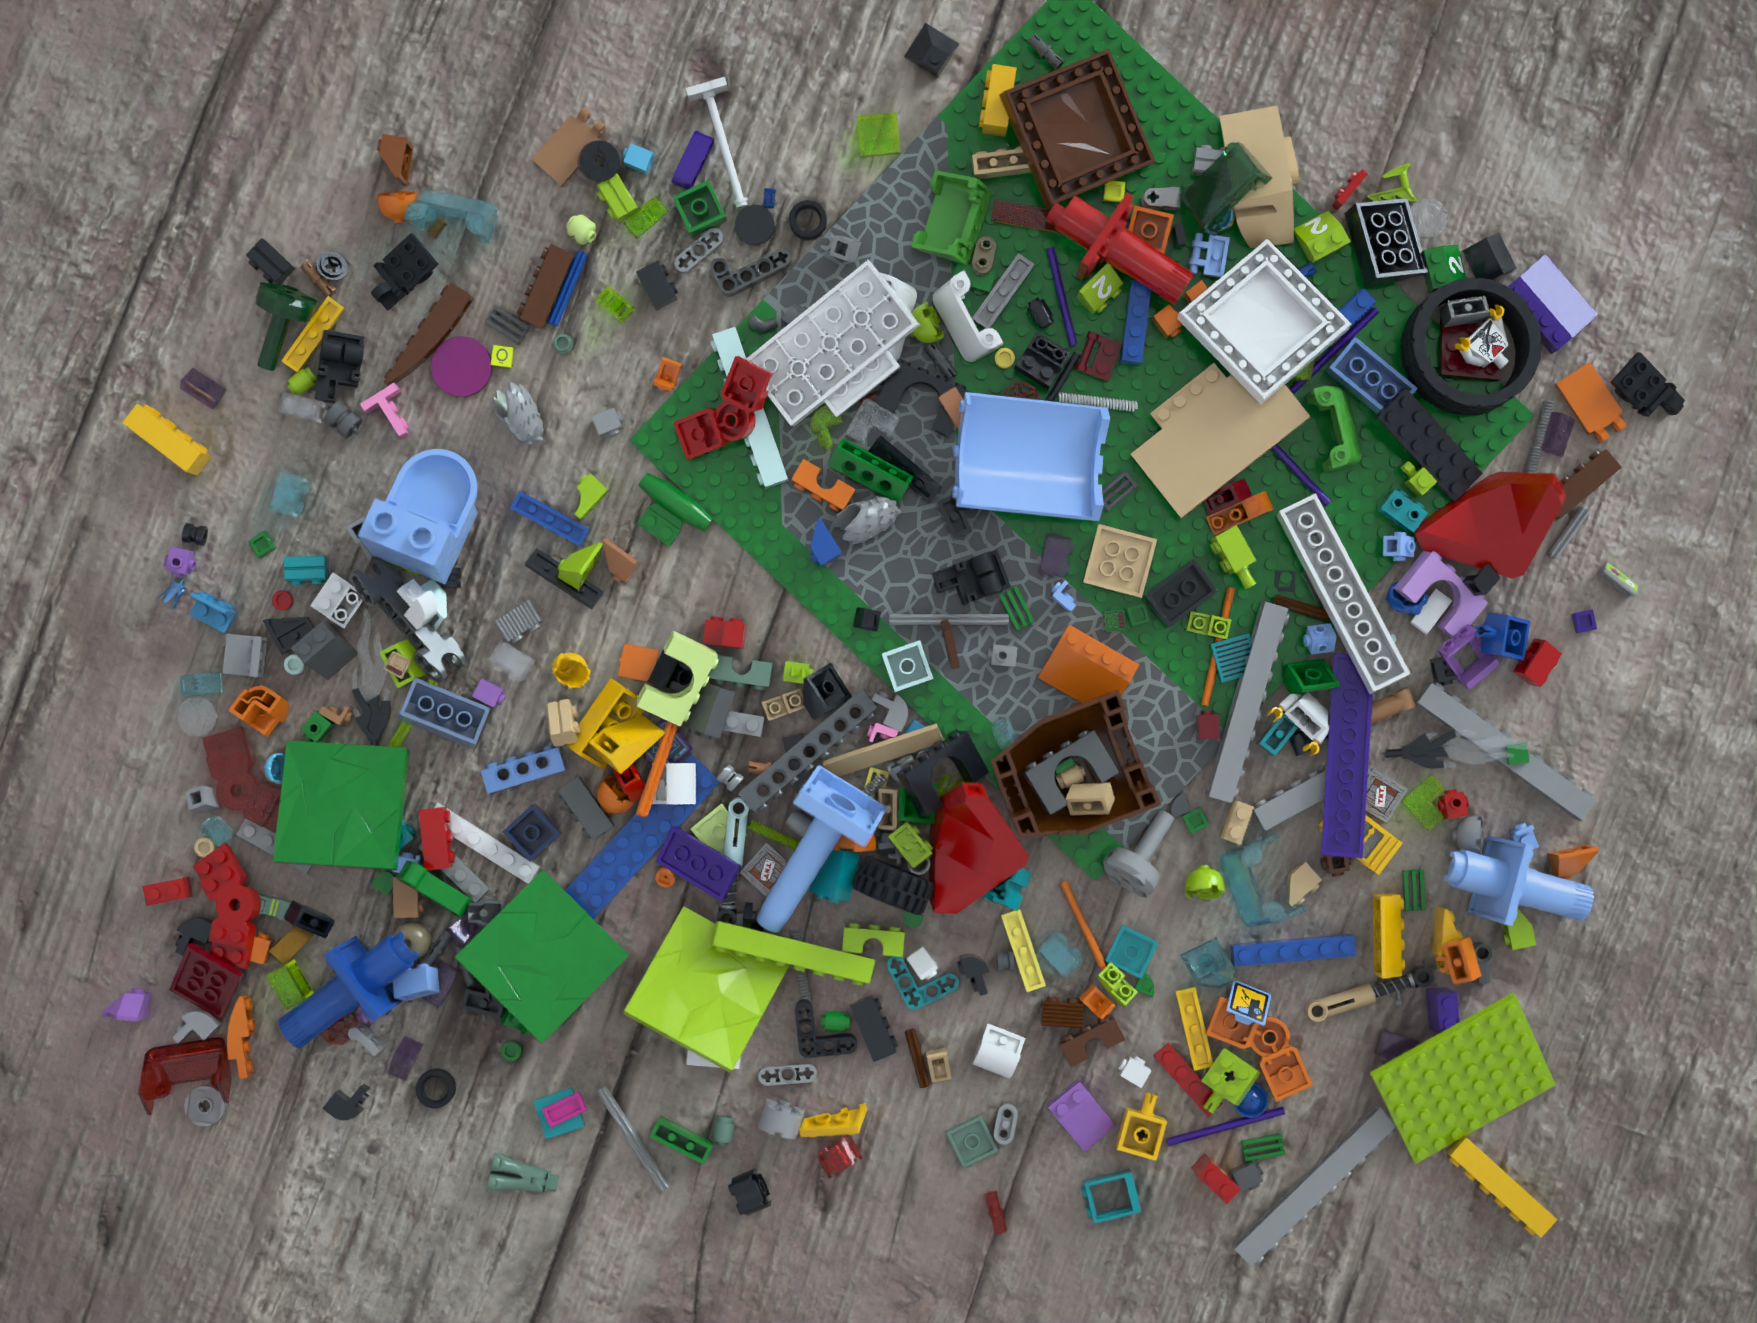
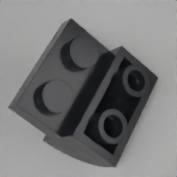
M1036 332L1014 369L1048 390L1071 353Z
M975 954L960 955V961H957L960 974H965L966 979L971 978L974 992L979 991L980 996L988 994L982 974L990 972L985 961Z

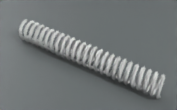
M1058 393L1060 403L1062 400V403L1065 401V403L1071 404L1072 399V404H1074L1075 400V404L1078 401V405L1081 403V405L1090 406L1091 402V406L1094 403V406L1097 404V407L1099 405L1100 407H1106L1107 403L1108 409L1110 404V410L1112 405L1113 410H1115L1116 406V410L1119 408L1120 411L1121 409L1124 411L1125 405L1126 412L1128 411V406L1129 412L1131 408L1132 412H1134V409H1137V401L1134 402L1133 400L1127 401L1126 399L1124 401L1123 399L1121 401V399H1108V397L1105 399V397H1092V395L1086 397V395H1073V393L1071 395L1070 393Z

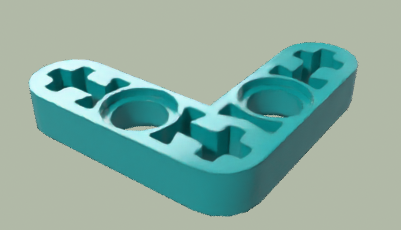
M891 956L887 960V968L906 1006L912 1010L919 1009L953 992L959 986L957 975L949 972L917 987L902 957ZM892 960H900L902 962L899 964L901 971L906 969L907 972L895 977L894 974H897L898 971L895 967L891 968ZM904 976L911 980V984L907 988H903L899 984L900 978ZM947 977L955 978L954 986L946 985L943 987L946 991L941 992V988L936 982L941 981L942 985L947 982ZM931 985L936 986L938 989V993L934 997H930L926 993L927 987ZM915 987L916 990L912 991L914 997L920 998L917 1001L918 1004H909L908 1001L911 1000L909 993L904 995L903 992L910 991Z

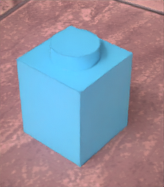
M632 143L629 148H625L622 155L626 167L648 175L655 158L652 151Z

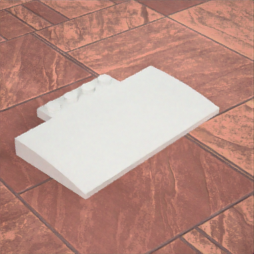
M867 260L752 353L746 360L772 372L766 389L769 391L767 395L791 426H796L824 402L833 414L839 417L898 370L901 366L889 350L917 329L920 324L871 261Z

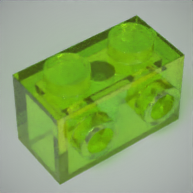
M295 959L266 975L270 985L278 995L280 1003L286 1010L296 1006L313 994Z

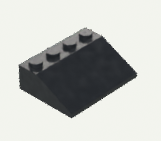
M1408 198L1355 203L1344 213L1365 287L1383 286L1428 273Z

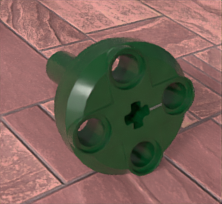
M260 282L255 303L263 310L272 313V317L257 365L263 369L275 371L290 320L300 322L311 321L318 301L288 285Z

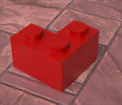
M711 616V620L706 619L703 644L744 649L747 625L743 623L742 619L730 618L729 622H723V618Z

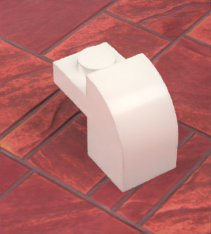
M414 579L398 589V594L410 606L404 616L417 630L433 619L437 613L438 605L431 590L425 592Z

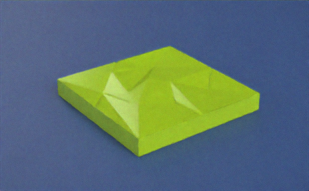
M683 906L623 1014L731 1073L790 964L782 967L774 965V960L767 959L766 962L754 960L755 956L747 954L745 958L734 955L735 951L727 949V953L716 951V946L711 945L716 924Z

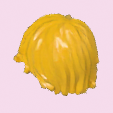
M571 652L561 653L553 660L552 674H554L559 683L564 686L567 685L568 689L581 688L590 680L591 670L581 655Z

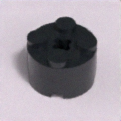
M598 140L589 142L582 147L577 163L584 177L592 181L601 182L611 179L617 173L620 166V157L613 145L606 141ZM596 156H598L599 158H603V161L601 162V167L599 164H594V161H596Z
M757 1168L733 1177L732 1184L728 1185L730 1194L735 1196L737 1200L736 1207L740 1215L745 1214L749 1216L771 1206V1200L767 1201V1196L770 1195L768 1186L762 1174H756Z

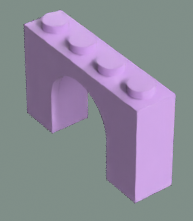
M1423 551L1393 589L1407 601L1416 603L1432 583L1439 580L1446 581L1452 589L1453 600L1449 610L1437 623L1436 627L1446 636L1452 638L1459 629L1467 624L1471 625L1488 602L1483 599L1484 595L1474 596L1462 582L1465 578L1457 576L1455 574L1456 570L1451 565H1445L1441 561L1442 557L1434 551Z

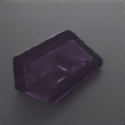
M194 368L180 381V389L211 409L216 407L226 392L225 388Z
M1552 412L1546 434L1544 435L1545 438H1543L1544 441H1542L1544 443L1541 444L1543 447L1540 448L1544 452L1563 457L1575 419L1564 413Z

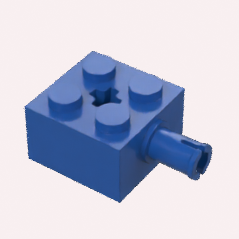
M1487 613L1484 625L1479 624L1476 627L1481 632L1475 631L1478 637H1483L1481 653L1524 661L1531 621L1505 614Z

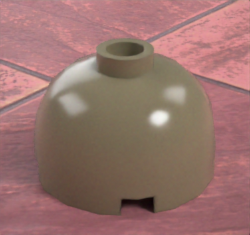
M410 921L401 924L392 935L395 936L401 931L404 935L403 940L406 946L412 952L416 951L419 955L414 961L422 959L431 948L432 934L425 925L419 922Z

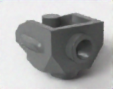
M482 898L476 903L469 902L468 923H476L480 928H484L504 909L505 901H498L494 898Z

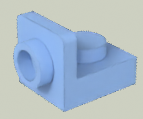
M1064 581L1062 584L1058 582L1051 590L1054 593L1051 598L1065 610L1071 612L1076 606L1073 603L1074 598L1066 592L1064 595L1061 593L1068 582Z
M1525 822L1514 826L1515 830L1510 831L1513 841L1532 845L1533 849L1539 847L1532 831L1534 829L1533 825H1526Z

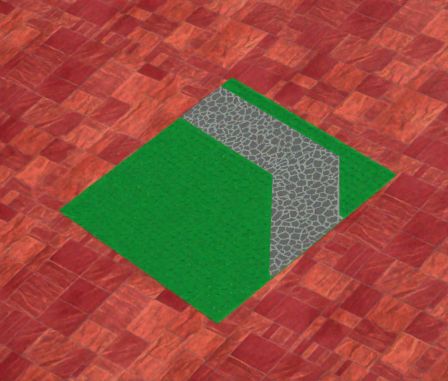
M1047 0L825 234L834 237L835 235L845 236L862 242L856 262L845 261L829 255L831 250L821 248V245L828 246L830 244V240L823 236L736 327L745 356L748 358L786 327L781 319L794 303L807 310L863 263L870 260L880 273L893 276L915 288L917 299L914 309L928 302V307L933 306L942 322L939 324L940 331L945 332V337L937 341L936 344L944 355L947 354L949 362L958 372V374L947 381L948 383L953 385L955 383L962 384L967 387L966 390L969 393L1045 401L1073 352L1082 355L1088 339L1086 338L1088 331L1122 343L1129 284L1135 279L1112 266L1123 282L1120 288L1122 292L1115 299L1112 297L1106 301L1108 305L1101 313L1096 311L1092 315L1076 297L1079 290L1107 262L1104 261L1102 265L1097 262L1089 278L1085 276L1081 281L1075 277L1088 250L1054 229L1056 226L1054 223L1050 224L1046 217L1052 207L1046 208L1032 173L979 179L991 191L990 203L979 238L988 236L994 239L996 243L991 272L996 273L992 289L1018 253L1034 263L1035 266L990 327L1000 335L1003 341V347L1001 348H1008L1013 351L1015 355L1013 365L1007 369L999 368L996 365L994 357L999 349L975 362L964 360L932 300L934 292L953 277L957 263L915 250L911 245L913 235L919 230L924 231L936 195L930 187V180L935 170L973 177L971 159L972 155L976 152L987 151L989 153L995 152L998 149L1013 150L1016 147H1020L1010 120H1008L1005 137L982 134L983 127H979L981 110L986 109L982 107L984 90L989 89L985 87L987 70H992L993 64L1016 67L1014 87L1055 71L1045 59H1041L1039 54L1027 44L1034 34H1037L1047 45H1051L1053 47L1052 50L1065 61L1060 68L1110 49L1156 161L1149 166L1113 181L1126 182L1124 196L1126 193L1133 196L1131 203L1139 207H1143L1141 198L1149 188L1179 187L1181 209L1156 211L1173 214L1175 217L1173 226L1182 223L1186 244L1184 247L1176 248L1171 230L1165 255L1189 270L1190 265H1188V262L1192 256L1193 248L1191 244L1192 240L1195 239V233H1202V241L1208 242L1210 234L1229 237L1224 270L1225 275L1256 248H1250L1238 227L1236 215L1232 226L1222 231H1215L1209 228L1203 218V212L1207 204L1215 199L1224 198L1233 205L1230 180L1192 175L1194 152L1197 147L1209 145L1214 150H1220V148L1224 147L1220 120L1092 0ZM1105 184L1077 196L1109 218L1120 204L1103 201ZM1293 189L1294 228L1321 214ZM1150 195L1147 198L1151 199V203L1155 201V199L1152 198V195ZM1073 198L1063 201L1059 205L1066 209ZM1134 206L1132 207L1128 219L1126 220V229H1129ZM1295 234L1294 243L1274 245L1297 269L1309 263ZM1351 242L1345 248L1314 263L1315 267L1313 269L1316 268L1317 273L1310 275L1307 279L1338 311L1362 288L1376 300V304L1373 307L1379 313L1354 337L1358 338L1408 380L1401 360V337L1408 318L1418 305L1394 283L1365 287L1354 246ZM1050 247L1055 249L1077 341L1075 346H1069L1046 250ZM1201 249L1199 259L1205 260L1206 249ZM973 257L968 265L972 266ZM981 261L979 262V264L985 265V262ZM1198 267L1197 274H1194L1175 305L1151 290L1143 359L1140 366L1120 364V349L1108 382L1078 372L1073 368L1060 390V393H1070V395L1073 393V395H1086V397L1092 395V397H1105V399L1108 397V399H1121V401L1123 399L1124 401L1126 399L1127 401H1137V409H1134V412H1132V408L1129 412V406L1126 412V405L1124 411L1122 409L1120 411L1119 408L1116 410V406L1115 410H1113V405L1110 410L1109 404L1110 423L1105 444L1101 443L1100 455L1103 456L1102 474L1098 475V484L1102 485L1103 490L1126 470L1139 486L1108 512L1103 507L1099 521L973 509L965 513L972 532L952 540L936 503L951 496L953 486H955L956 457H953V447L957 445L958 431L954 427L950 438L931 431L941 404L937 398L939 397L937 392L930 386L923 384L911 386L904 392L894 415L876 407V402L886 381L885 379L839 417H836L824 402L796 426H791L767 395L763 408L789 480L767 489L764 484L760 485L757 478V474L760 473L758 465L753 466L750 457L753 451L751 446H746L744 439L729 441L728 445L691 460H686L673 422L707 408L717 409L721 403L725 402L722 399L721 391L725 384L724 379L727 376L725 370L721 371L717 362L720 359L719 353H714L713 351L632 436L631 443L687 496L695 500L729 536L893 691L894 689L882 653L920 640L933 679L895 693L929 725L937 723L944 739L948 738L947 735L954 730L967 731L989 771L984 777L999 791L1000 788L990 760L1041 718L1081 704V702L1038 678L1067 625L1073 626L1139 664L1138 669L1121 697L1126 708L1124 714L1139 759L1144 765L1148 779L1156 789L1161 806L1084 835H1047L1093 880L1099 879L1105 872L1103 859L1113 847L1127 849L1150 825L1158 811L1164 810L1216 755L1239 680L1237 678L1220 683L1218 672L1216 671L1209 706L1201 705L1212 657L1210 644L1215 643L1216 637L1185 631L1189 613L1171 627L1165 628L1145 601L1143 595L1194 559L1218 592L1192 611L1221 617L1227 587L1235 588L1228 618L1231 619V625L1227 639L1250 633L1251 637L1261 601L1273 604L1275 595H1281L1325 609L1277 518L1280 510L1313 495V493L1271 449L1224 485L1226 486L1245 478L1252 496L1266 491L1274 510L1237 525L1256 559L1255 562L1248 565V570L1256 584L1246 590L1237 574L1229 575L1228 572L1225 573L1219 564L1221 562L1219 555H1215L1210 548V544H1212L1210 539L1219 534L1214 535L1206 518L1209 514L1204 502L1181 519L1131 456L1132 452L1162 429L1150 413L1213 363L1216 364L1226 378L1231 375L1184 325L1180 327L1182 331L1175 337L1168 336L1165 339L1151 320L1154 315L1169 304L1176 312H1181L1188 306V302L1183 296L1184 293L1201 280L1209 288L1220 279L1204 276V267ZM970 287L968 292L964 294L965 299L962 302L972 318L989 293ZM1036 298L1044 299L1053 314L1054 322L1042 329L1035 325L1027 311L1028 303ZM1371 307L1361 318H1363L1373 307ZM751 315H756L757 318L763 321L775 318L778 327L765 333H759L748 326V318ZM1429 317L1425 331L1426 353L1433 369L1439 375L1440 326ZM974 322L979 332L984 330L983 327ZM1036 332L1071 353L1048 390L1014 369ZM1347 332L1285 384L1287 388H1290ZM909 334L905 338L900 359L911 363L910 367L915 369L921 367L928 370L931 376L936 377L940 375L945 377L940 368L934 365L935 361L928 351L925 350L924 347L928 344L918 341L916 337H911ZM1098 342L1094 343L1086 366L1092 368L1100 347ZM1344 346L1294 394L1311 418L1277 444L1331 500L1327 506L1321 501L1320 503L1367 592H1369L1397 562L1393 561V557L1383 556L1384 536H1393L1394 532H1406L1377 511L1388 494L1394 489L1397 491L1401 489L1409 495L1408 499L1412 502L1417 501L1425 507L1424 510L1428 512L1423 520L1450 503L1451 500L1436 484L1423 496L1416 497L1404 484L1409 477L1400 467L1408 461L1415 467L1416 471L1421 467L1376 419L1375 416L1377 414L1325 372L1345 348ZM1439 376L1450 386L1470 394H1490L1498 392L1504 387L1499 381ZM1335 386L1344 388L1347 391L1362 450V459L1354 466L1324 473L1322 463L1329 458V451L1338 446L1330 411L1319 412V408L1316 405H1307L1305 395L1313 388ZM1416 391L1413 393L1416 400L1481 472L1533 418V413L1515 396L1500 407L1484 414L1470 416L1463 414L1462 416L1449 414L1437 409L1433 404L1430 405L1421 398ZM1058 395L1055 398L1054 402H1059ZM733 416L732 422L735 425L736 418ZM881 435L940 484L942 488L933 500L928 503L913 489L908 487L900 503H896V507L901 511V514H896L895 523H892L888 529L882 531L874 538L862 543L850 544L849 541L842 539L846 531L840 530V527H833V523L837 518L836 515L839 512L829 508V503L823 499L819 502L812 498V493L806 489L802 492L793 486L794 482L791 479L802 460L805 459L821 469L817 478V484L821 488L830 489L839 479L856 489L848 505L873 499L876 496L885 497L828 466L842 438L868 451ZM1124 476L1102 495L1103 499L1124 483L1127 478ZM1127 484L1122 490H1120L1115 496H1113L1109 501L1106 502L1107 505L1109 506L1113 501H1115L1119 496H1121L1126 490H1128L1132 486V484ZM821 518L842 551V556L823 568L820 564L816 566L809 555L812 553L810 547L816 521ZM1098 524L1157 539L1142 598L1083 583ZM1406 532V536L1414 537V542L1417 541L1414 533L1409 534ZM998 550L1011 585L1010 588L971 601L965 605H962L956 587L937 593L931 573L957 563L959 565L960 562L978 555ZM1275 571L1295 572L1294 592L1278 591L1274 587ZM1283 572L1279 575V587H1290L1292 576L1289 572ZM1064 581L1068 582L1061 593L1064 595L1066 592L1074 598L1073 603L1076 606L1071 612L1065 610L1051 598L1054 594L1051 590L1058 582L1061 584ZM1017 586L1035 621L1016 631L1010 617L1008 625H950L960 668L953 669L948 660L941 625H889V615H1008L999 594ZM1013 592L1012 595L1025 621H1029L1016 593ZM1008 595L1005 596L1018 625H1021L1022 623ZM1145 602L1151 622L1131 628L1125 608ZM857 607L881 612L877 632L853 627ZM1124 610L1126 630L1105 632L1104 611ZM1288 610L1287 613L1290 614L1289 620L1282 629L1284 637L1282 643L1277 646L1278 658L1271 667L1273 674L1270 683L1266 684L1265 691H1267L1265 701L1283 683L1286 664L1302 662L1310 655L1308 647H1305L1303 642L1307 626L1331 623L1334 629L1335 627L1331 619L1326 622ZM993 644L1018 647L1016 667L991 665V661L987 660L988 648L992 649ZM1213 710V714L1219 715L1220 739L1197 740L1196 715H1201V711Z

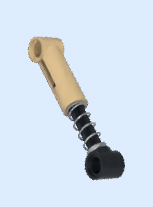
M1416 966L1403 977H1396L1393 980L1388 979L1387 982H1379L1375 986L1368 983L1321 999L1310 1000L1305 1005V1013L1313 1021L1321 1022L1325 1018L1375 1003L1377 997L1381 998V996L1386 994L1390 996V993L1399 992L1402 989L1407 990L1408 987L1427 988L1433 984L1434 974L1424 966ZM1421 972H1425L1427 976L1423 982L1418 980V975ZM1320 1006L1321 1012L1318 1015H1312V1008Z

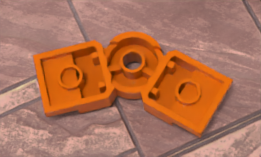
M1219 996L1206 1029V1035L1241 1049L1251 1047L1259 1054L1260 1057L1257 1063L1276 1102L1313 1086L1297 1048L1289 1044L1290 1032L1281 1020L1273 1016H1267L1264 1026L1255 1022L1246 1025L1236 1021L1235 1014L1226 1011L1229 999ZM1267 1032H1273L1274 1035L1270 1042H1265L1264 1035Z

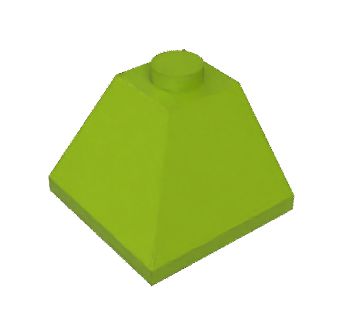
M598 542L570 554L567 560L563 559L557 568L559 570L558 578L579 590L600 560L603 543Z

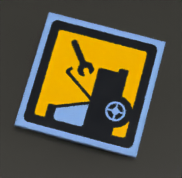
M1233 980L1226 1011L1235 1014V1020L1246 1025L1255 1022L1264 1026L1271 994Z

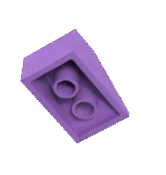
M1076 1079L1047 1103L1050 1111L1084 1151L1088 1150L1116 1127L1079 1079Z

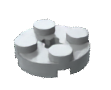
M201 1085L187 1095L184 1102V1111L195 1125L202 1127L210 1126L220 1121L225 1114L227 1106L225 1094L215 1086ZM205 1100L210 1104V1108L207 1111H204V1107L200 1106Z

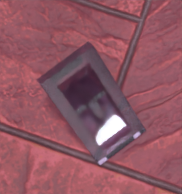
M405 1036L392 1057L388 1073L407 1081L424 1044Z

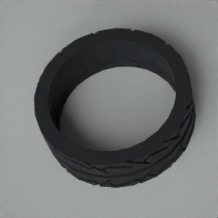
M1473 277L1458 279L1443 285L1417 306L1408 318L1402 332L1400 353L1402 366L1408 381L1410 380L1418 388L1416 392L1430 405L1433 404L1435 408L1449 414L1470 416L1494 410L1525 389L1539 365L1542 340L1534 313H1532L1531 308L1520 295L1511 288L1508 289L1507 286L1494 280L1476 279ZM1484 295L1489 309L1491 308L1496 311L1495 305L1504 308L1502 320L1509 328L1514 340L1516 352L1515 365L1511 377L1500 391L1490 394H1470L1447 384L1433 369L1426 353L1425 331L1429 317L1436 307L1448 301L1463 300L1464 298L1471 299L1472 297L1478 298Z

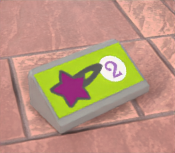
M1606 562L1598 573L1601 577L1627 597L1637 595L1638 585L1609 562Z

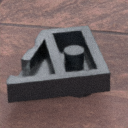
M309 617L263 620L276 646L283 655L291 651V648L314 628Z

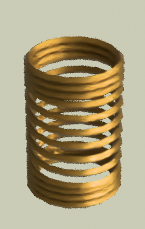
M439 217L435 220L439 224H434L436 227L430 228L427 231L435 238L447 226Z

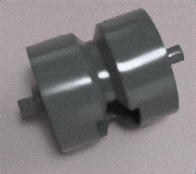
M339 401L332 407L328 406L326 408L328 412L324 416L323 421L332 428L337 427L338 434L344 439H348L354 433L356 435L359 433L357 429L360 427L362 419L353 412L349 413L348 407Z

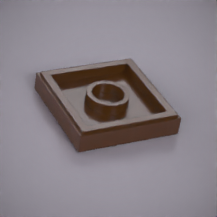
M948 619L942 620L940 623L949 663L953 669L960 668Z

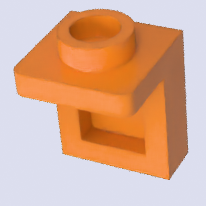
M663 357L653 385L662 391H672L676 386L682 364Z
M1094 984L1079 997L1101 1020L1109 1015L1115 1007Z

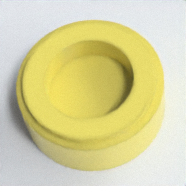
M1001 348L996 352L994 360L999 368L1007 369L1013 365L1015 355L1012 350Z

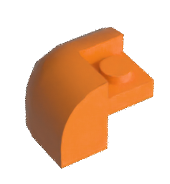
M260 685L241 692L228 711L268 737L279 721L284 723L289 712V704L269 688Z

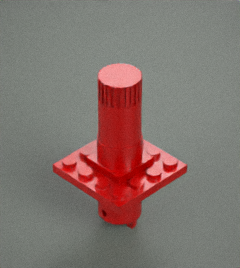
M1126 193L1110 218L1077 196L1073 197L1066 209L1055 202L1046 217L1050 224L1054 223L1056 225L1054 229L1088 250L1075 277L1081 281L1085 276L1089 278L1097 262L1102 265L1105 261L1175 305L1194 276V273L1125 228L1127 225L1126 220L1134 206L1131 203L1133 196Z

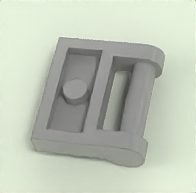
M360 1023L348 1031V1037L352 1040L357 1039L363 1045L362 1049L370 1056L373 1055L375 1057L388 1046L367 1024L363 1025Z

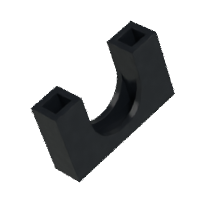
M900 359L898 364L901 367L886 379L876 402V407L894 415L904 392L911 386L918 384L930 386L937 392L938 396L955 386L963 400L965 392L969 391L962 384H950L947 382V378L940 375L936 377L931 376L928 370L921 367L915 369L910 367L911 363ZM940 405L931 431L950 438L955 426L943 406Z
M954 730L947 735L948 738L934 743L931 750L920 753L915 761L904 764L901 767L902 770L896 773L918 815L929 816L943 806L931 781L932 769L941 758L947 757L955 764L965 783H975L989 773L967 731Z

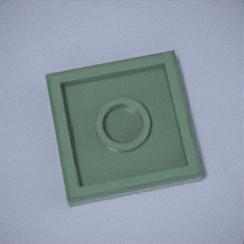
M982 1114L945 1131L963 1169L999 1152Z

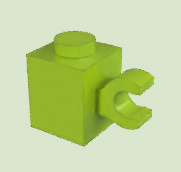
M1409 461L1400 467L1409 477L1404 484L1417 498L1423 496L1437 483V480L1424 467L1416 471Z
M785 661L783 681L804 684V678L811 675L813 669H810V664Z

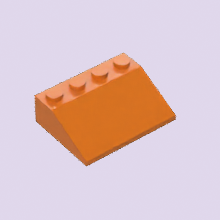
M1067 625L1038 678L1075 700L1084 703L1115 690H1119L1122 696L1139 664L1073 626Z

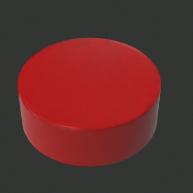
M283 590L277 591L272 597L273 606L281 611L290 609L294 602L291 593Z

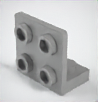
M227 634L223 673L263 678L268 638Z

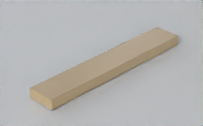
M936 723L824 760L823 767L840 777L931 747L934 743L943 740V737Z

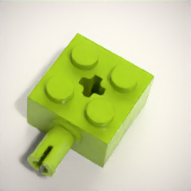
M1236 525L1210 539L1212 543L1210 548L1215 555H1219L1221 559L1219 564L1225 573L1228 572L1229 575L1237 574L1245 590L1255 585L1256 582L1248 570V565L1255 562L1256 559L1238 526Z
M1224 1048L1202 1079L1203 1083L1213 1089L1212 1095L1203 1107L1214 1114L1223 1099H1227L1234 1105L1239 1106L1261 1072L1230 1050ZM1229 1073L1235 1077L1234 1081L1229 1080Z

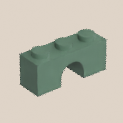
M717 655L719 659L718 664L714 670H710L709 679H714L713 683L725 685V681L733 682V686L745 688V684L753 685V689L765 690V687H770L773 663L752 660L750 671L744 675H739L733 669V657Z

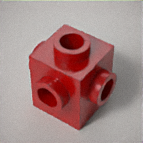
M1456 789L1444 791L1445 795L1438 796L1437 806L1439 812H1442L1443 820L1468 815L1467 807L1469 802L1464 792L1457 793Z

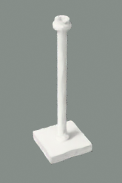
M725 77L686 88L690 102L701 98L707 101L736 198L733 204L736 205V208L748 205V198H744L714 100L715 94L728 91Z

